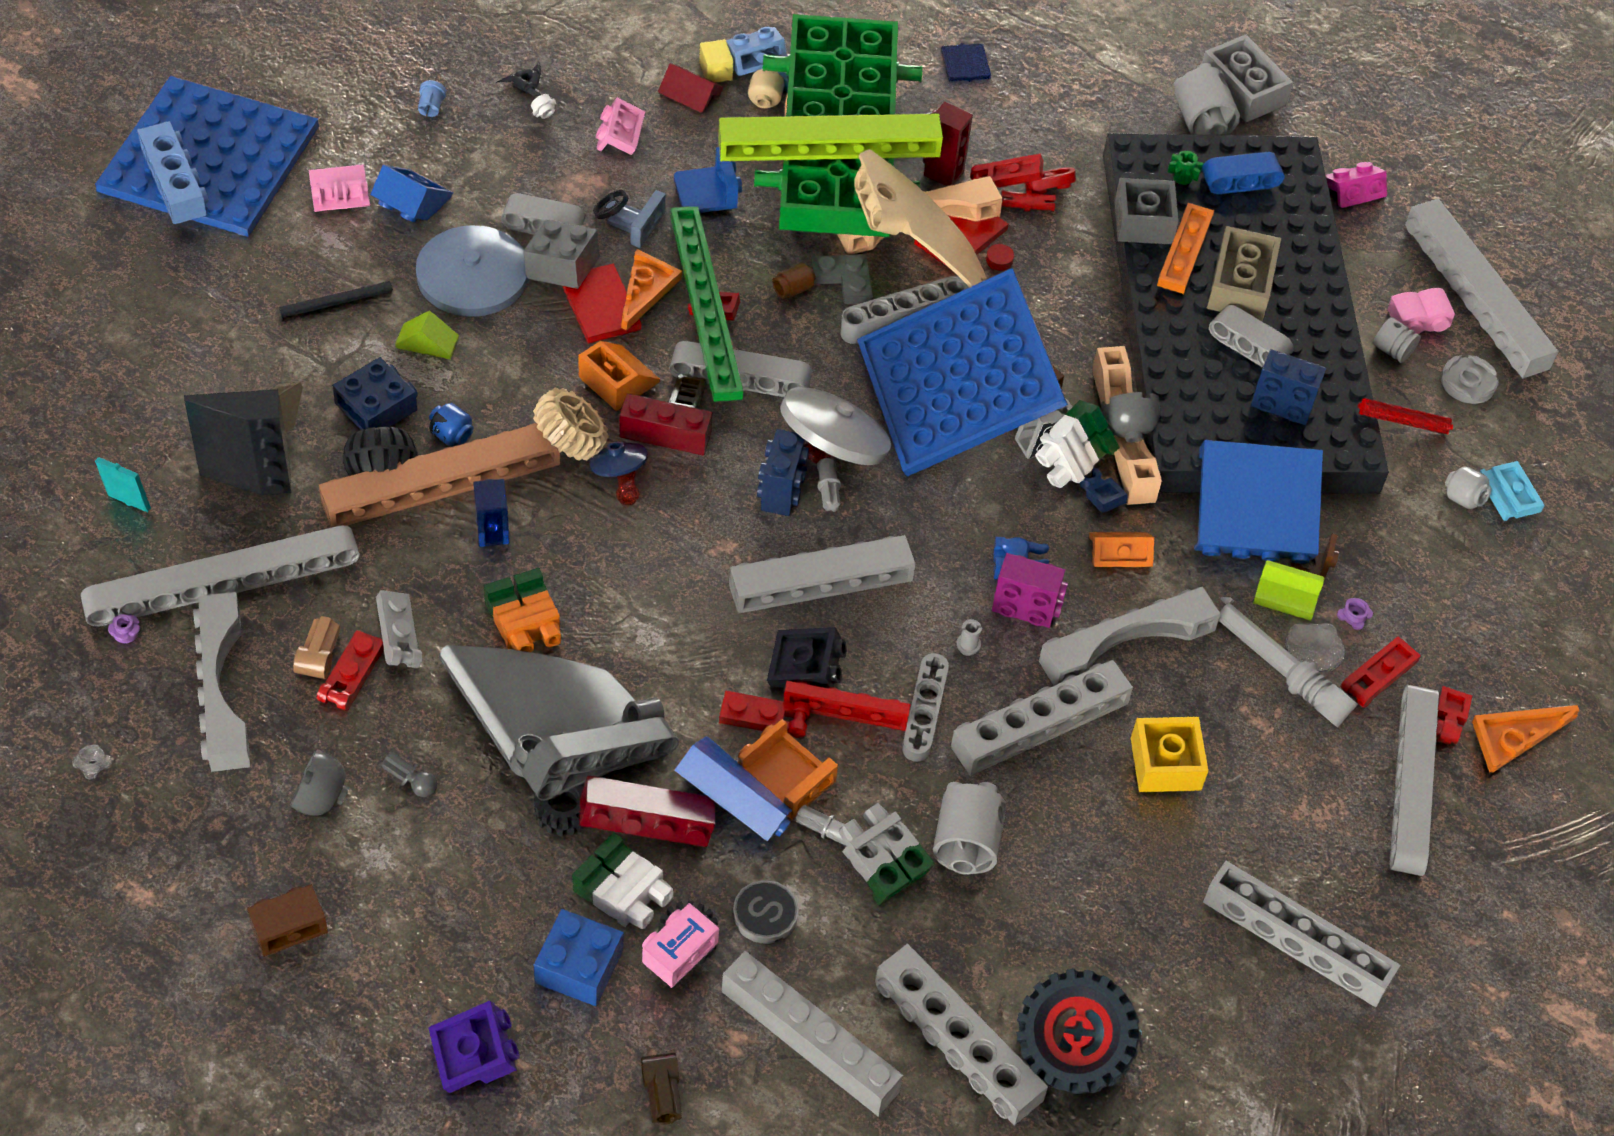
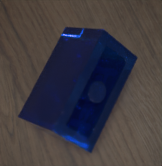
M504 479L474 481L475 517L479 547L510 544L508 506Z

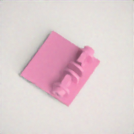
M364 164L309 170L314 212L370 206Z

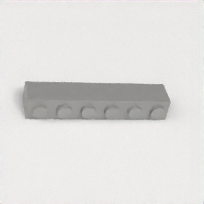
M905 535L897 537L888 536L881 540L862 541L853 545L829 547L825 550L809 553L801 552L782 558L773 557L754 563H741L730 567L729 587L737 613L739 614L911 582L914 576L915 561Z
M744 951L723 973L722 993L875 1115L879 1116L900 1093L903 1074L748 952Z

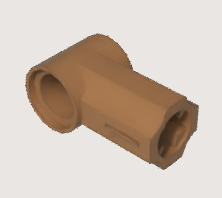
M323 616L313 620L304 646H299L296 651L293 665L294 673L327 679L332 666V652L340 633V624L334 622L332 618Z

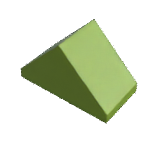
M429 310L403 324L395 343V348L451 360L459 340V335Z

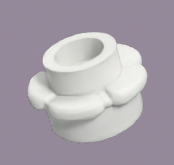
M548 94L540 95L531 103L533 115L536 117L541 116L542 119L551 116L555 111V99H551Z

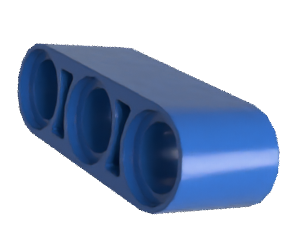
M1272 152L1215 157L1207 160L1202 167V173L1208 188L1213 194L1271 189L1279 186L1284 180V173L1279 161Z

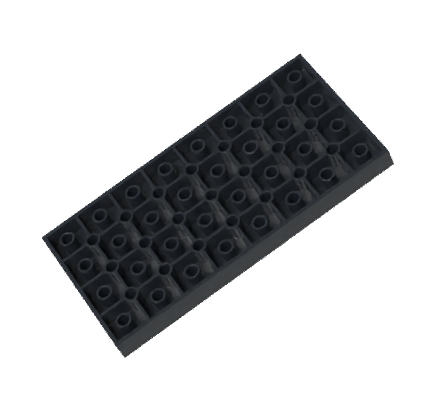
M1108 133L1103 152V161L1137 392H1142L1143 398L1151 399L1150 393L1159 396L1160 417L1157 427L1151 433L1144 435L1146 447L1151 455L1156 458L1162 483L1159 492L1200 493L1202 459H1199V449L1204 440L1323 450L1321 493L1381 494L1389 471L1378 419L1360 415V409L1357 408L1358 404L1362 403L1363 398L1373 400L1318 137ZM1182 151H1191L1197 154V162H1203V164L1215 157L1262 152L1274 153L1284 173L1283 182L1275 188L1213 194L1208 188L1202 170L1198 181L1192 180L1191 183L1185 185L1175 181L1178 211L1176 232L1188 203L1214 210L1212 221L1184 294L1157 286L1172 244L1119 242L1117 240L1115 197L1120 178L1174 181L1173 174L1167 172L1173 154L1178 155ZM1226 226L1281 238L1270 298L1262 322L1291 340L1294 351L1290 356L1326 368L1306 425L1251 407L1263 367L1221 343L1209 331V324L1220 313L1219 311L1207 309Z

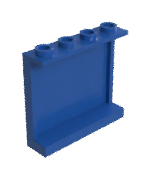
M1204 440L1199 449V459H1202L1198 542L1194 546V550L1202 551V554L1206 556H1219L1220 553H1231L1233 558L1247 559L1250 558V555L1262 556L1261 559L1264 561H1279L1280 558H1289L1292 563L1307 564L1309 560H1313L1319 553L1323 450Z

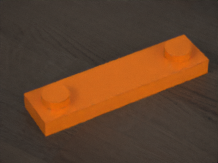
M1191 203L1187 204L1159 276L1157 286L1184 294L1212 221L1214 210Z

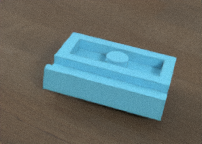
M1518 461L1494 466L1491 470L1487 471L1485 469L1480 470V473L1486 475L1489 479L1491 486L1489 497L1503 521H1507L1510 517L1520 518L1542 512L1544 503Z

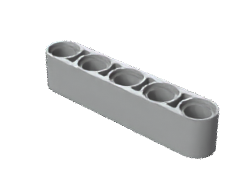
M950 276L850 306L842 314L841 338L847 343L856 344L858 343L857 339L967 289L968 285L959 276Z
M690 341L678 342L669 367L671 374L676 378L678 374L705 378L706 384H709L700 343ZM733 349L743 390L785 397L790 389L797 387L809 388L812 368L806 362Z

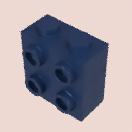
M1270 349L1251 407L1306 425L1326 368Z
M381 357L332 385L335 404L360 430L374 427H391L417 411L416 397L418 393L411 382L404 381L397 369L392 364L388 365Z
M776 429L774 439H768L765 457L768 458H766V462H761L758 475L760 482L757 498H761V511L790 516L792 505L798 506L801 495L800 485L805 482L808 466L805 465L809 455V448L805 447V439L795 432Z

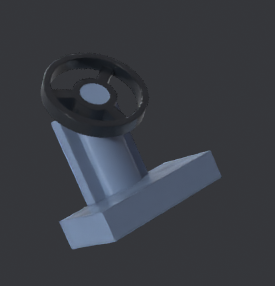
M617 190L603 197L595 205L593 213L598 219L608 218L607 224L630 232V244L641 248L665 213L666 193L655 190L643 209L638 210L626 205L629 197L624 190ZM623 196L620 202L615 197Z

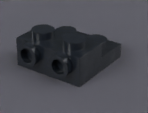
M836 627L778 630L767 677L770 687H786L787 681L806 682L809 685L823 688H834V684L840 683L842 678L839 660L840 658H845L847 654L845 640L841 638Z

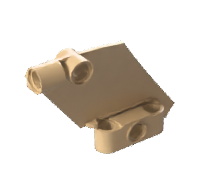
M871 149L860 153L859 159L862 165L856 174L854 185L870 229L891 235H897L900 231L904 234H910V236L944 262L969 287L987 280L972 245L946 213L909 178Z

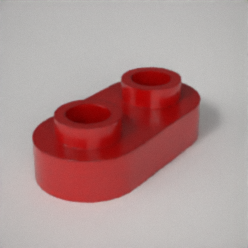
M1063 167L1043 171L1042 180L1025 183V189L1032 190V193L1044 194L1047 192V189L1054 187L1057 189L1069 188L1072 186L1071 183L1076 181L1075 168Z

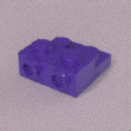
M487 1001L428 1027L442 1086L445 1091L450 1093L478 1080L486 1084L517 1070L515 1060L520 1058V1054L515 1042L512 1039H508L506 1030L510 1029L512 1025L505 1009H500L491 1001Z

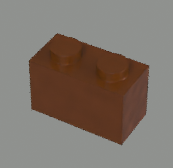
M312 884L305 887L292 888L286 894L272 899H262L247 908L250 924L263 957L328 933L325 915Z

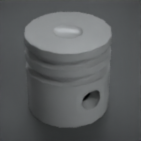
M1391 317L1377 332L1373 345L1386 354L1392 355L1400 363H1403L1417 347L1421 335L1415 334V331L1409 330L1407 326Z

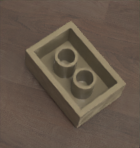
M1226 226L1207 309L1221 312L1226 306L1234 305L1258 320L1263 321L1270 298L1281 238Z

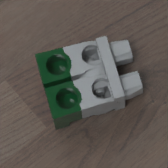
M877 803L862 815L871 828L864 832L857 821L852 819L844 824L838 832L846 844L843 850L844 855L847 859H850L854 868L862 875L873 891L871 896L880 906L925 876L935 865V862L909 829L900 821L901 818L896 811L889 815Z

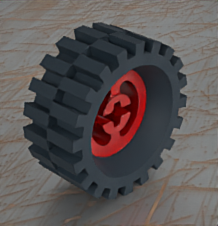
M1068 969L1066 973L1062 974L1056 972L1049 975V979L1044 983L1039 981L1033 987L1035 991L1031 996L1027 995L1023 1001L1025 1006L1022 1013H1018L1017 1018L1019 1023V1031H1016L1017 1041L1020 1042V1052L1023 1059L1029 1064V1068L1049 1085L1074 1094L1099 1092L1102 1088L1106 1086L1111 1087L1117 1083V1079L1122 1075L1125 1076L1130 1069L1133 1059H1136L1138 1042H1140L1141 1036L1138 1015L1125 992L1106 976H1100L1095 974L1094 971L1085 969L1084 971ZM1071 1009H1076V1015L1070 1017L1065 1022L1064 1026L1066 1028L1077 1029L1078 1023H1083L1082 1025L1085 1030L1096 1032L1092 1022L1087 1019L1089 1012H1095L1103 1022V1041L1100 1047L1088 1056L1083 1055V1050L1093 1044L1095 1039L1092 1036H1082L1081 1041H1076V1037L1073 1034L1063 1033L1065 1040L1072 1046V1050L1069 1053H1064L1057 1044L1055 1038L1057 1022L1065 1012Z

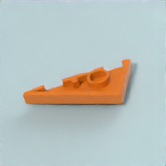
M637 249L631 270V278L629 279L621 328L628 330L682 279V270Z
M1578 705L1475 715L1472 724L1489 772H1495L1576 719L1579 712Z

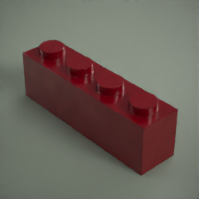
M587 775L580 797L579 826L707 847L715 826V803L709 796Z

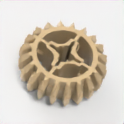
M554 388L552 391L549 390L546 394H543L538 400L539 402L533 410L535 415L533 419L538 424L537 429L543 432V438H547L551 445L558 448L559 452L563 451L569 458L574 457L580 461L581 459L588 460L593 458L595 454H598L604 448L603 446L609 438L607 434L608 428L604 425V419L599 417V412L591 407V403L584 401L582 396L578 397L575 392H568L564 388Z

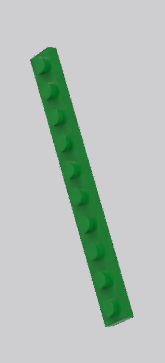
M698 206L671 208L670 217L713 401L743 400V387Z

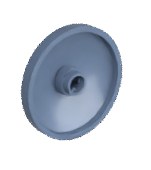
M472 225L452 228L433 237L420 251L416 262L417 284L423 296L435 307L445 312L469 317L493 314L513 304L522 295L527 286L528 279L525 271L524 249L513 237L491 227Z

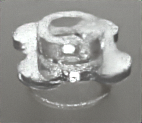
M94 744L83 747L78 752V755L73 758L72 764L75 768H80L84 772L86 779H95L101 770L111 767L112 758L105 756L100 746Z

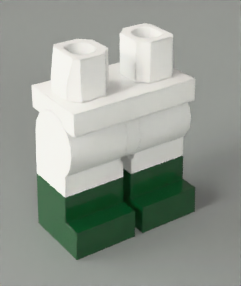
M1079 400L1051 428L1049 433H1045L1040 437L1043 446L1035 456L1039 463L1045 467L1050 468L1054 464L1055 468L1047 474V478L1053 486L1062 488L1069 481L1080 483L1085 478L1084 476L1093 469V465L1106 454L1113 455L1120 449L1111 429L1107 428L1109 425L1099 406Z
M615 832L594 852L595 856L591 855L572 874L573 891L607 915L617 919V922L623 927L632 923L644 929L654 917V911L646 905L653 900L661 907H665L673 899V888L663 880V870L656 865L653 866L647 859L640 857L624 845V839Z

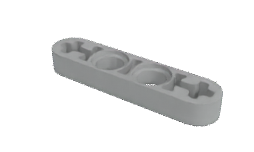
M937 653L928 654L921 661L905 731L902 752L907 759L914 762L923 761L930 754L949 664L944 656ZM932 666L938 667L935 680L929 678ZM924 689H931L937 694V697L925 699L921 696L920 692ZM923 714L931 719V723L920 725L914 718L917 715ZM916 734L922 736L919 749L913 748Z

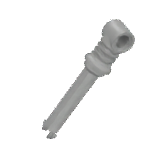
M1221 597L1220 600L1226 605L1220 610L1219 622L1285 676L1286 683L1289 686L1288 690L1291 694L1302 696L1305 701H1308L1311 706H1314L1318 712L1338 728L1358 704L1335 684H1332L1330 680L1326 679L1324 675H1321L1316 663L1298 661L1232 605L1234 600L1231 597Z

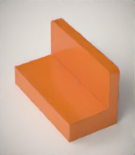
M1089 532V539L1093 541L1092 565L1094 567H1153L1154 537L1148 532Z

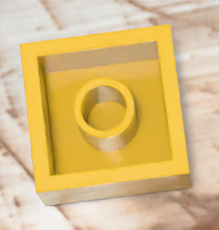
M1199 717L1137 718L1131 735V744L1139 792L1201 791L1208 774V765Z

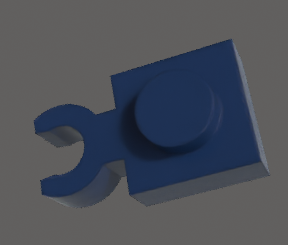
M1097 468L1092 469V478L1084 476L1085 478L1079 483L1080 487L1086 490V497L1102 513L1127 503V493L1111 477L1103 480L1102 473Z

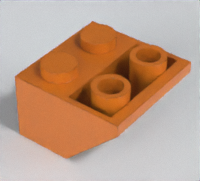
M599 341L578 355L579 378L615 411L623 407L627 393L640 396L660 383V378L623 345Z

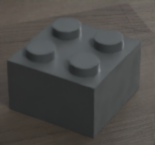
M1119 179L1115 197L1117 240L1119 242L1173 243L1178 225L1175 181Z
M545 220L523 251L527 279L578 289L600 257L597 229L561 223L556 220Z

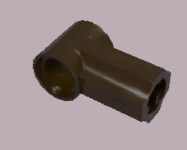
M676 1052L642 1056L644 1088L648 1090L652 1123L660 1125L673 1124L682 1118L677 1085L679 1084V1069Z

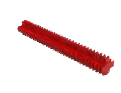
M1363 398L1362 403H1359L1357 406L1360 409L1359 414L1446 435L1449 434V430H1453L1452 418L1367 398Z

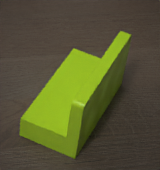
M1267 560L1258 583L1253 604L1311 621L1325 578Z

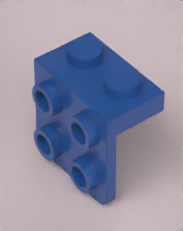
M716 147L715 167L675 172L674 182L681 207L698 206L699 213L737 208L738 193H742V182L740 176L735 175L736 162L720 161L719 147Z

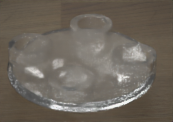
M1295 624L1291 626L1286 636L1285 650L1300 662L1316 663L1319 672H1329L1336 669L1345 658L1344 643L1337 635L1336 627L1332 624Z

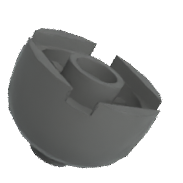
M1134 392L1110 397V404H1106L1104 401L1101 402L1102 413L1109 425L1107 428H1110L1115 436L1125 438L1126 442L1142 441L1144 435L1151 433L1157 427L1160 417L1159 396L1150 393L1151 399L1143 398L1142 392Z
M316 749L304 770L303 777L294 792L289 807L300 813L316 816L329 812L335 803L342 805L349 787L344 785L346 773L340 761L331 754Z

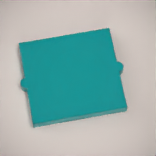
M98 457L95 463L108 496L126 503L127 506H133L148 513L151 506L139 474L121 467L118 463L114 464Z

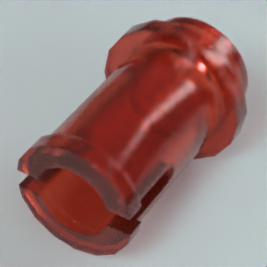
M635 471L617 476L618 489L616 491V498L622 505H633L639 498L640 493L636 487Z

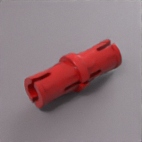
M1001 190V208H1023L1027 212H1030V209L1051 212L1055 210L1054 201H1056V194L1032 193V190H1026L1025 193Z

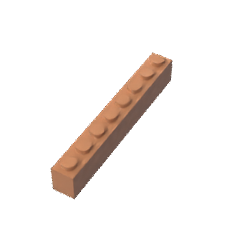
M533 423L523 428L504 431L498 435L476 439L455 447H447L430 454L418 455L408 459L403 465L399 462L397 469L391 471L389 469L384 470V472H377L375 470L373 472L365 471L319 484L321 504L331 528L342 525L348 526L560 465V452L557 447L551 445L547 438H543V432L537 429L538 424Z

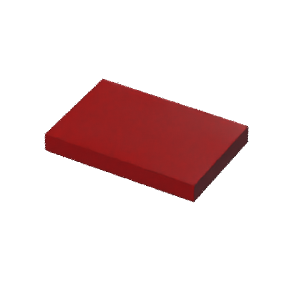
M948 216L967 238L976 255L1005 233L1009 225L998 216L979 221ZM914 239V244L916 246H918L926 253L934 257L936 260L947 266L931 251H929L926 247H924L921 243Z
M614 263L591 269L578 289L562 286L588 344L641 330L642 323L640 319L628 330L621 328L627 291Z

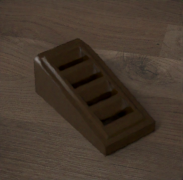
M678 374L669 403L699 409L706 379Z

